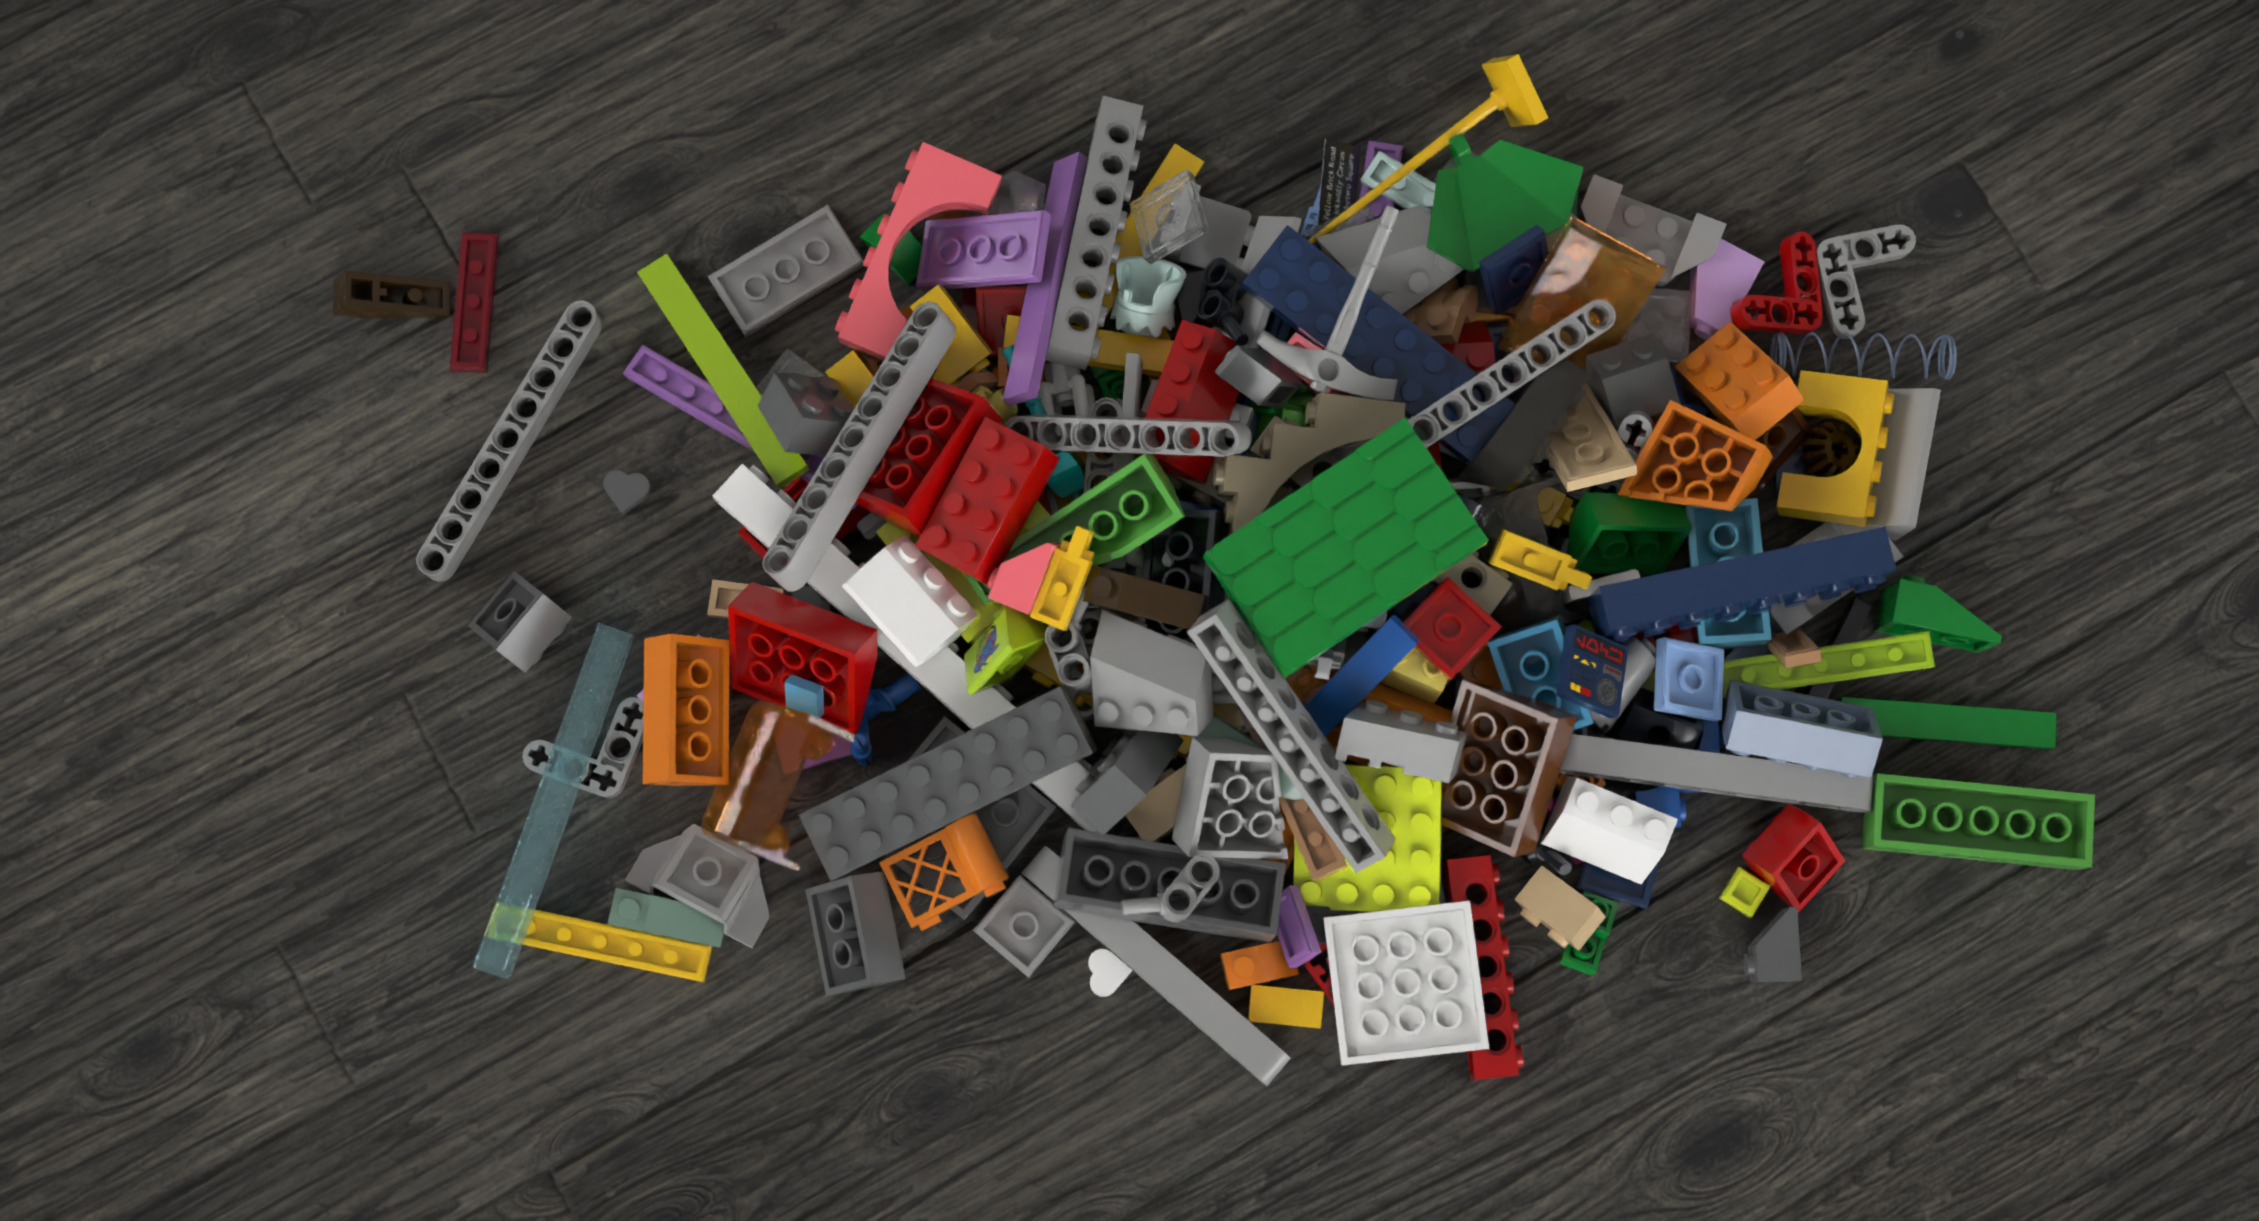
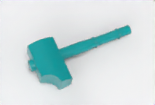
M1014 345L1002 350L1009 368ZM1039 396L1025 401L1026 407L1028 406L1031 414L1047 415L1041 402L1042 398H1039ZM1054 430L1055 437L1059 440V438H1058V436H1057V434H1056V432H1055V430ZM1050 450L1060 460L1047 484L1061 498L1070 496L1071 500L1074 501L1084 494L1086 464L1075 451Z

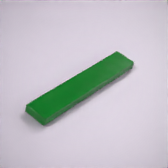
M1850 697L1839 698L1840 702L1873 708L1882 737L2048 750L2055 749L2056 713Z

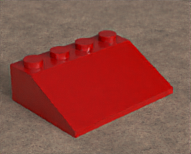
M930 378L855 503L894 526L920 537L984 418L987 417L999 424L1003 420L984 397Z
M751 582L728 605L731 688L788 710L786 709L785 681L791 674L822 685L824 714L818 721L804 715L801 716L855 737L859 733L877 661V629Z

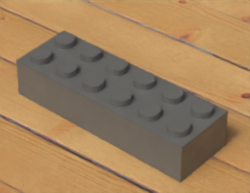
M1068 828L1063 839L1053 908L1270 943L1277 936L1286 863L1256 858L1213 857L1220 869L1219 877L1209 892L1184 921L1178 923L1170 922L1160 915L1159 912L1123 915L1121 900L1157 897L1158 893H1164L1193 857H1189L1177 845L1109 834L1102 835L1097 832ZM1198 866L1192 868V875L1195 880L1199 882L1209 881V874L1206 869ZM1175 894L1169 896V904L1173 909L1178 911L1186 909L1187 904L1182 896Z

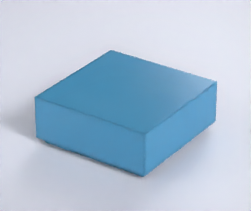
M791 674L785 681L786 709L818 721L824 714L823 686Z

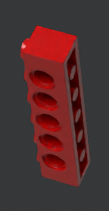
M1491 855L1446 860L1443 862L1448 903L1468 901L1466 889L1471 884L1479 886L1484 893V898L1480 904L1470 903L1473 922L1477 920L1482 921L1488 927V936L1484 941L1475 939L1477 959L1486 957L1493 964V971L1489 977L1484 978L1480 976L1482 996L1490 993L1496 997L1498 1007L1493 1014L1485 1013L1487 1033L1490 1030H1496L1501 1034L1503 1040L1501 1047L1496 1051L1490 1049L1467 1051L1470 1079L1481 1080L1519 1075L1518 1067H1523L1524 1062L1521 1045H1515L1513 1032L1519 1029L1516 1008L1510 1009L1509 994L1514 993L1512 973L1506 972L1504 957H1509V945L1507 936H1501L1499 921H1504V907L1502 899H1496L1494 885L1500 883L1497 863H1491Z

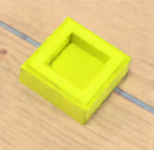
M1737 867L1719 899L1750 918L1753 917L1771 886L1743 868Z

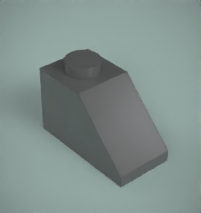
M1797 907L1781 909L1748 946V953L1744 954L1743 966L1745 975H1750V983L1802 981Z

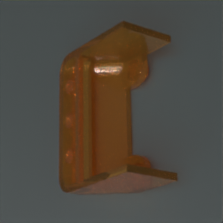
M765 700L757 701L750 708L730 753L729 785L716 786L703 816V833L798 872L801 865L783 857L790 845L788 830L779 825L807 758L818 760L826 755L831 749L833 736L853 742L856 735L811 714Z

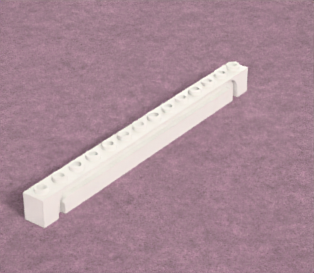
M741 464L715 492L713 499L769 549L792 512L796 502L781 489L777 493L771 490L766 485L769 478L756 466L752 465L748 469L745 465ZM836 538L832 540L807 581L814 590L846 618L877 629V646L970 729L983 725L1016 708L1010 703L1014 697L1000 684L975 695H970L966 686L965 662L956 655L959 648L953 642L918 667H915L842 587L865 564L862 562L859 566L855 565L847 557L851 553L849 549ZM1083 758L1032 783L1085 831L1099 833L1071 806L1079 794L1075 788L1090 773L1088 770L1091 765Z

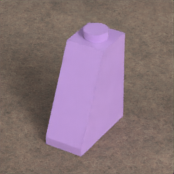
M1721 239L1714 257L1690 269L1688 326L1695 329L1694 333L1697 336L1708 340L1728 322H1733L1730 316L1732 303L1748 294L1765 261Z

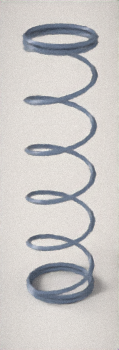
M1775 332L1770 346V358L1777 364L1779 340L1780 354L1778 365L1783 370L1785 369L1788 346L1793 377L1796 376L1797 363L1802 346L1811 335L1815 336L1819 341L1823 353L1825 373L1828 374L1834 349L1843 336L1849 337L1854 346L1858 364V377H1862L1865 355L1871 341L1875 337H1881L1887 346L1891 362L1892 379L1895 378L1896 363L1900 350L1906 339L1910 337L1915 338L1921 348L1925 379L1928 378V368L1933 350L1940 339L1937 361L1939 375L1943 380H1949L1953 376L1957 359L1956 342L1950 334H1943L1936 339L1927 358L1921 341L1914 334L1907 335L1900 342L1894 359L1888 340L1879 333L1869 339L1861 360L1855 340L1850 334L1845 332L1840 334L1835 340L1828 361L1823 342L1814 332L1808 333L1801 341L1795 361L1789 340L1783 332ZM1948 341L1950 358L1949 367L1946 374L1944 357L1945 348Z

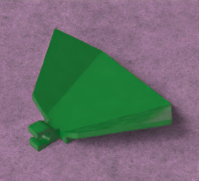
M1462 133L1449 139L1451 146L1448 147V152L1458 166L1438 170L1427 241L1428 249L1465 270L1475 272L1480 269L1479 261L1535 225H1539L1545 231V236L1567 226L1583 172V166L1503 140H1499L1480 156L1474 158L1469 144Z

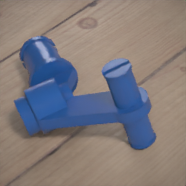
M905 672L904 675L883 689L881 687L869 689L859 733L855 737L851 736L850 752L860 765H868L866 760L869 763L872 761L868 720L876 717L879 712L896 711L895 706L921 690L917 680L908 672Z

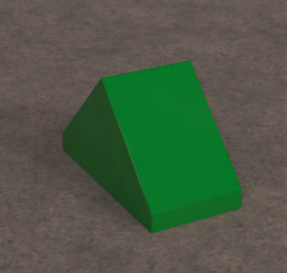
M883 213L859 236L869 248L871 246L877 248L882 235L877 234V231L886 213ZM910 230L898 243L890 263V269L908 286L917 279L922 246Z

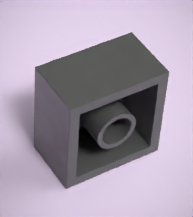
M775 372L758 404L760 411L785 452L826 456L854 410L853 405L849 402L835 379L827 376H804L799 373Z

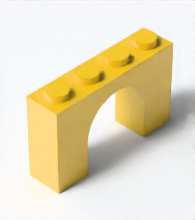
M937 285L913 303L910 308L914 312L922 303L928 301L935 302L955 324V338L938 364L932 378L956 387L960 383L959 379L968 372H981L991 363L987 358L993 352L942 285ZM858 350L851 351L825 371L830 378L835 379L839 383L840 388L854 408L876 374Z
M1801 370L1798 390L1804 401L1797 406L1800 413L1807 416L1837 419L1847 423L1860 436L1862 446L1855 463L1849 469L1836 476L1815 477L1783 472L1777 501L1779 516L1866 527L1867 517H1874L1877 496H1873L1871 493L1873 482L1880 483L1883 462L1877 461L1879 448L1886 449L1889 427H1883L1885 414H1892L1895 393H1889L1888 381Z

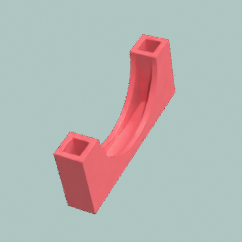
M925 142L922 143L919 151L913 149L909 156L905 169L910 172L904 184L899 181L895 188L891 201L896 203L891 216L888 214L883 216L877 234L882 235L877 248L873 246L869 248L863 266L868 268L863 280L857 278L849 295V298L854 301L848 313L842 311L835 327V331L840 332L838 335L839 343L881 361H884L907 323V320L893 300L888 279L891 259L900 240L918 222L939 212L969 210L988 215L1001 185V175Z

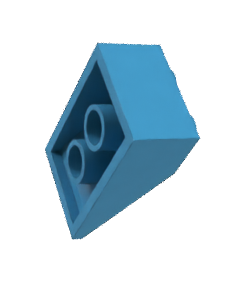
M1561 615L1491 638L1487 643L1505 691L1539 700L1577 715L1573 730L1594 724L1590 710L1556 696L1565 636V627Z

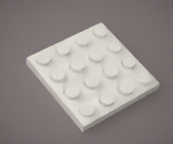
M1470 901L1324 918L1341 1065L1489 1049Z

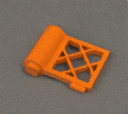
M977 813L967 815L941 831L879 862L911 928L919 925L921 931L941 922L939 914L984 892L987 898L1006 888L1003 882L1009 879ZM941 840L947 852L943 867L924 861L928 846ZM921 850L918 859L910 857L912 854ZM903 859L917 863L911 883L898 880L891 865ZM950 861L956 871L948 869ZM922 865L941 871L935 891L916 886ZM946 873L959 877L966 892L954 898L940 894ZM901 886L909 888L907 895H905ZM914 890L933 896L929 910L916 917L910 905ZM938 898L946 900L945 903L936 907Z

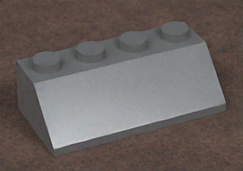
M1259 216L1256 227L1249 225L1243 245L1248 246L1245 259L1238 257L1235 266L1249 274L1287 225L1299 233L1302 219L1297 217ZM1247 292L1241 299L1235 301L1244 309V318L1240 326L1249 337L1245 347L1259 349L1260 345L1256 341L1262 331H1266L1272 311ZM1214 326L1213 329L1232 339L1228 333H1224Z
M1889 389V393H1895L1892 414H1885L1883 427H1889L1886 449L1879 448L1877 461L1883 462L1880 483L1873 482L1871 495L1877 496L1874 517H1867L1866 526L1875 528L1886 527L1887 535L1891 540H1898L1916 528L1940 399V389Z

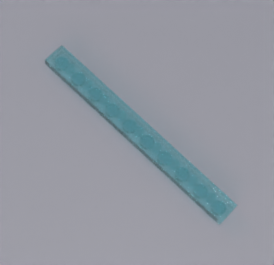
M598 623L472 968L505 979H510L633 642L634 635L601 623Z

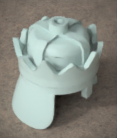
M1129 256L1120 258L1116 266L1119 291L1115 297V303L1110 315V319L1116 318L1117 330L1122 329L1127 334L1151 338L1160 336L1164 327L1171 331L1172 327H1175L1174 300L1186 278L1185 270L1177 264L1154 257Z

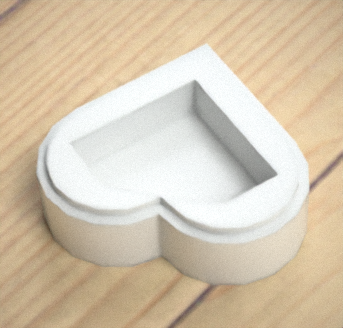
M1107 949L1095 950L1089 957L1088 965L1093 973L1090 978V987L1094 994L1101 997L1110 996L1133 971Z

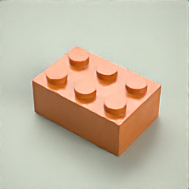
M1728 322L1675 366L1690 392L1728 428L1753 440L1758 439L1804 401L1789 374L1731 322Z

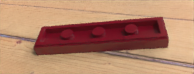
M461 233L449 367L452 372L487 373L499 245V236L497 234Z

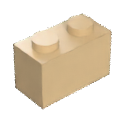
M1542 865L1515 898V901L1523 909L1519 914L1535 927L1542 923L1550 929L1547 935L1563 948L1570 944L1579 951L1605 919V915L1598 906Z

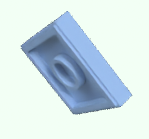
M1665 637L1657 639L1654 711L1714 722L1722 720L1724 649Z

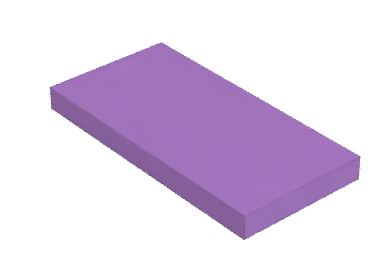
M1045 210L926 221L916 287L922 291H930L937 285H942L945 289L1041 282L1051 214Z

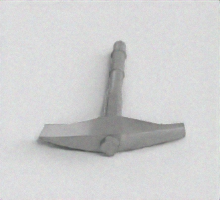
M1385 206L1379 224H1376L1377 228L1363 262H1361L1362 265L1339 314L1325 350L1302 349L1277 339L1265 330L1262 331L1256 341L1257 344L1287 367L1311 380L1310 388L1318 393H1327L1330 388L1371 399L1394 400L1398 380L1368 375L1356 369L1342 357L1357 321L1375 270L1378 269L1377 265L1389 235L1393 232L1392 228L1399 213V210L1393 207Z

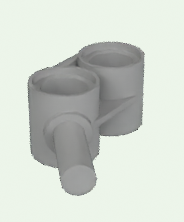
M1085 586L1082 589L1067 630L1072 632L1070 643L1065 647H1060L1059 636L1064 631L1051 625L1047 627L1044 635L1060 681L1079 691L1088 690L1092 687L1091 661L1085 645L1086 638L1082 631L1083 626L1080 625L1089 604L1083 601ZM1082 663L1084 665V675L1079 680L1073 681L1071 671L1075 665Z
M1200 854L1194 856L1164 893H1158L1157 897L1121 900L1122 914L1159 912L1160 915L1170 922L1178 923L1184 921L1217 881L1220 872L1218 863L1209 855ZM1198 866L1206 869L1209 874V881L1199 882L1195 880L1192 875V868ZM1174 894L1182 896L1187 904L1186 909L1182 911L1173 909L1169 904V896Z

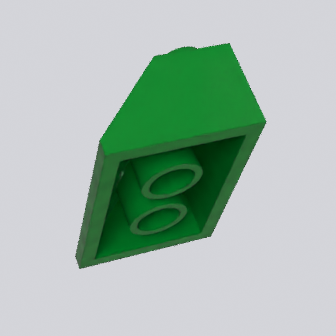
M1585 492L1570 516L1568 554L1571 558L1578 560L1575 568L1586 573L1618 574L1636 569L1639 571V574L1657 575L1664 572L1693 527L1681 504L1623 497L1617 495V493Z

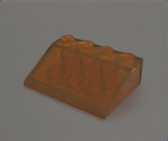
M1571 216L1501 332L1498 348L1511 354L1589 302L1596 299L1608 301L1616 312L1614 324L1607 331L1546 370L1585 384L1586 356L1619 345L1666 270V267ZM1589 312L1590 322L1595 326H1600L1599 317L1595 313ZM1560 330L1561 340L1565 344L1571 345L1570 335ZM1531 349L1532 359L1536 363L1542 364L1543 357L1541 353Z

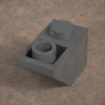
M1240 345L1230 350L1225 355L1224 361L1215 370L1219 377L1253 402L1264 407L1281 409L1302 386V382L1294 371L1266 350Z

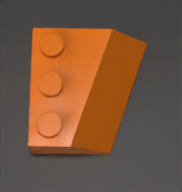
M1670 400L1636 460L1637 475L1626 477L1617 495L1733 511L1756 488L1773 456L1766 445Z

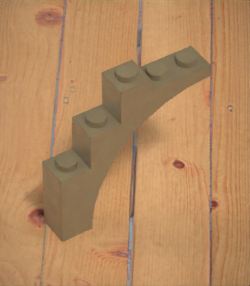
M1320 392L1312 399V402H1308L1306 407L1305 423L1310 424V428L1274 423L1267 428L1266 433L1262 432L1259 454L1264 455V459L1238 455L1224 456L1220 460V464H1215L1213 485L1218 486L1217 496L1231 497V502H1226L1224 510V523L1229 524L1228 536L1260 515L1278 488L1296 470L1311 460L1335 450L1364 445L1404 419L1406 403Z

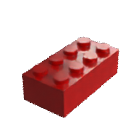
M985 417L915 546L933 558L988 586L993 570L996 567L999 568L1000 564L1006 559L1060 458L1045 446Z

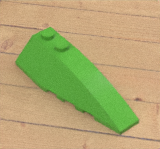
M1143 454L1018 537L1004 562L1045 543H1062L1063 540L1070 542L1076 526H1081L1094 531L1088 550L1094 552L1092 565L1098 566L1124 557L1185 517L1171 481L1155 456ZM965 574L983 604L994 601L988 598L991 588Z

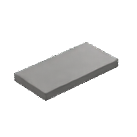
M826 205L712 273L708 278L743 335L747 337L862 268L864 261L829 205Z

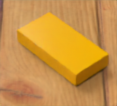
M1251 985L1248 1021L1321 1029L1324 992Z

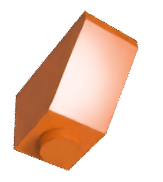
M1280 941L1226 952L1220 955L1228 991L1299 975L1298 968L1288 967Z

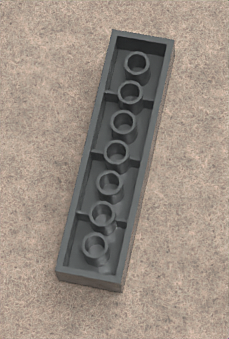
M1064 684L800 814L799 817L832 881L1091 755L1098 748L1067 685Z

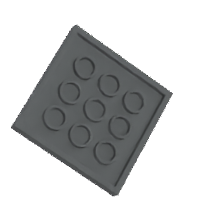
M944 716L909 760L965 732ZM1027 785L972 813H977L1006 871L1056 810V806L1030 785ZM953 822L923 837H920L886 854L885 856L889 858L895 855L896 853L918 843L919 841L941 831ZM941 840L928 846L924 861L943 867L947 852ZM921 850L912 854L910 857L918 859ZM905 859L895 863L909 876L913 877L917 863ZM950 861L948 869L956 871ZM922 865L917 882L925 889L935 891L941 871ZM946 873L940 894L954 898L966 892L959 877ZM984 892L954 906L951 910L965 921L985 897ZM938 898L942 903L946 902V900Z

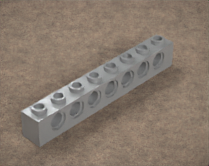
M1102 96L1089 149L1045 361L1086 370L1090 358H1097L1101 338L1095 337L1097 326H1104L1108 306L1102 305L1104 294L1110 296L1114 281V274L1108 273L1110 263H1117L1121 243L1115 242L1117 232L1123 233L1128 213L1121 211L1123 201H1130L1134 181L1128 180L1130 170L1136 171L1140 157V150L1134 148L1136 140L1142 141L1147 120L1141 119L1143 105ZM1111 137H1118L1122 139L1124 142L1117 143L1113 141ZM1106 167L1113 168V169H1115L1118 173H1116V174L1109 173V172H1107L1104 168H1106ZM1105 198L1109 200L1111 204H1102L1097 199ZM1091 229H1099L1105 235H1095L1091 232ZM1092 260L1098 264V267H1090L1084 261ZM1077 292H1087L1091 295L1092 298H1081L1077 294ZM1079 323L1085 330H1074L1070 324Z
M1228 599L1201 615L1187 633L1355 873L1385 858L1396 838L1341 760L1334 759L1335 750L1287 681L1281 677L1232 602Z

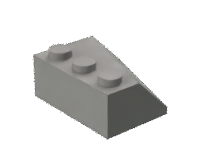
M1419 205L1399 211L1392 228L1393 232L1390 233L1378 262V269L1375 270L1368 287L1400 314L1405 313L1464 270L1462 267L1427 248L1431 216ZM1381 217L1360 225L1344 228L1341 231L1315 237L1325 255L1356 278L1362 265L1361 262L1365 258L1376 231V224H1379Z
M1104 608L1090 656L1095 726L1198 736L1213 721L1211 665L1197 645L1171 634L1168 636L1148 629L1144 623L1137 620L1130 622L1116 616L1117 612Z
M1192 736L1172 840L1189 857L1204 854L1219 858L1288 859L1287 847L1284 845L1282 833L1285 830L1284 817L1280 814L1279 805L1281 789L1278 761L1270 751L1228 738Z

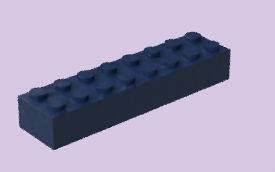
M1287 225L1243 280L1240 287L1314 345L1325 350L1356 278ZM1369 288L1367 289L1357 321L1342 357L1356 369L1368 375L1398 380L1394 400L1385 401L1406 403L1405 416L1408 419L1478 375ZM1473 387L1472 394L1474 398L1479 402H1484V392L1478 387ZM1504 397L1438 440V442L1463 462L1472 461L1514 407L1515 403ZM1443 406L1444 417L1447 420L1455 421V411L1449 406Z
M1886 527L1599 586L1587 599L1595 633L1616 643H1623L1629 641L1630 636L1643 632L1644 637L1663 634L1666 632L1665 629L1673 625H1678L1679 630H1685L1700 626V621L1711 617L1714 618L1715 623L1736 618V614L1744 610H1749L1750 615L1768 612L1772 606L1783 602L1785 608L1805 604L1806 599L1819 595L1820 600H1828L1841 596V592L1854 588L1855 593L1873 590L1877 588V584L1887 581L1886 576L1896 570V565Z

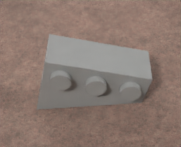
M1376 700L1361 702L1344 717L1334 759L1346 761L1347 755L1369 759L1368 766L1380 768L1381 763L1384 762L1403 768V774L1447 783L1457 774L1467 733L1458 730L1457 725L1446 721H1437L1435 724L1422 720L1423 716L1413 711L1403 710L1399 713L1387 709V704Z

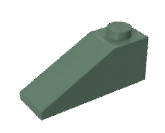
M619 888L615 889L607 924L721 948L724 936L723 923L681 901Z

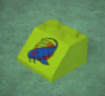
M1006 605L998 609L992 616L994 622L989 628H983L972 638L973 645L964 654L966 686L970 695H975L1011 680L1045 643L1044 635L1047 629L1045 624L1031 618L1030 614L1023 613Z

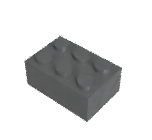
M1125 729L1122 732L1124 735L1119 740L1115 737L1101 752L1102 756L1088 770L1090 773L1077 785L1075 790L1079 794L1071 806L1096 830L1104 835L1148 795L1184 741L1178 734Z

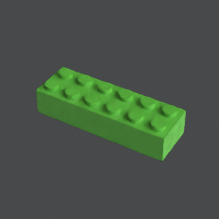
M1877 773L1874 774L1871 812H1864L1862 849L2070 870L2091 868L2095 795Z

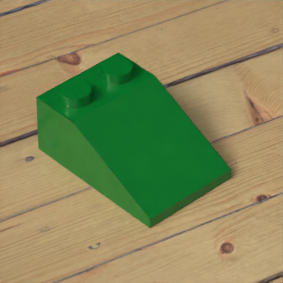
M1906 575L1903 576V579L1893 582L1880 592L1874 632L1899 636L1929 631L1932 644L1980 653L2001 643L2002 636L1937 586L1925 584L1924 578Z

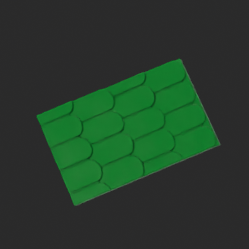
M1405 417L1357 448L1349 456L1316 476L1312 481L1255 517L1254 520L1215 544L1213 548L1204 553L1203 558L1281 677L1285 679L1486 545L1489 540Z

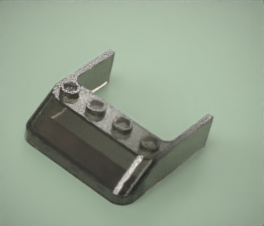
M1555 470L1468 497L1486 508L1477 525L1480 526L1489 541L1477 550L1479 554L1477 559L1490 567L1491 564L1488 561L1502 528L1549 547L1537 497L1542 489L1562 483ZM1504 570L1509 575L1507 580L1513 584L1491 614V617L1502 626L1496 634L1502 635L1561 615L1563 624L1590 616L1587 600L1565 606L1560 589L1557 591ZM1471 572L1476 588L1480 586V579Z

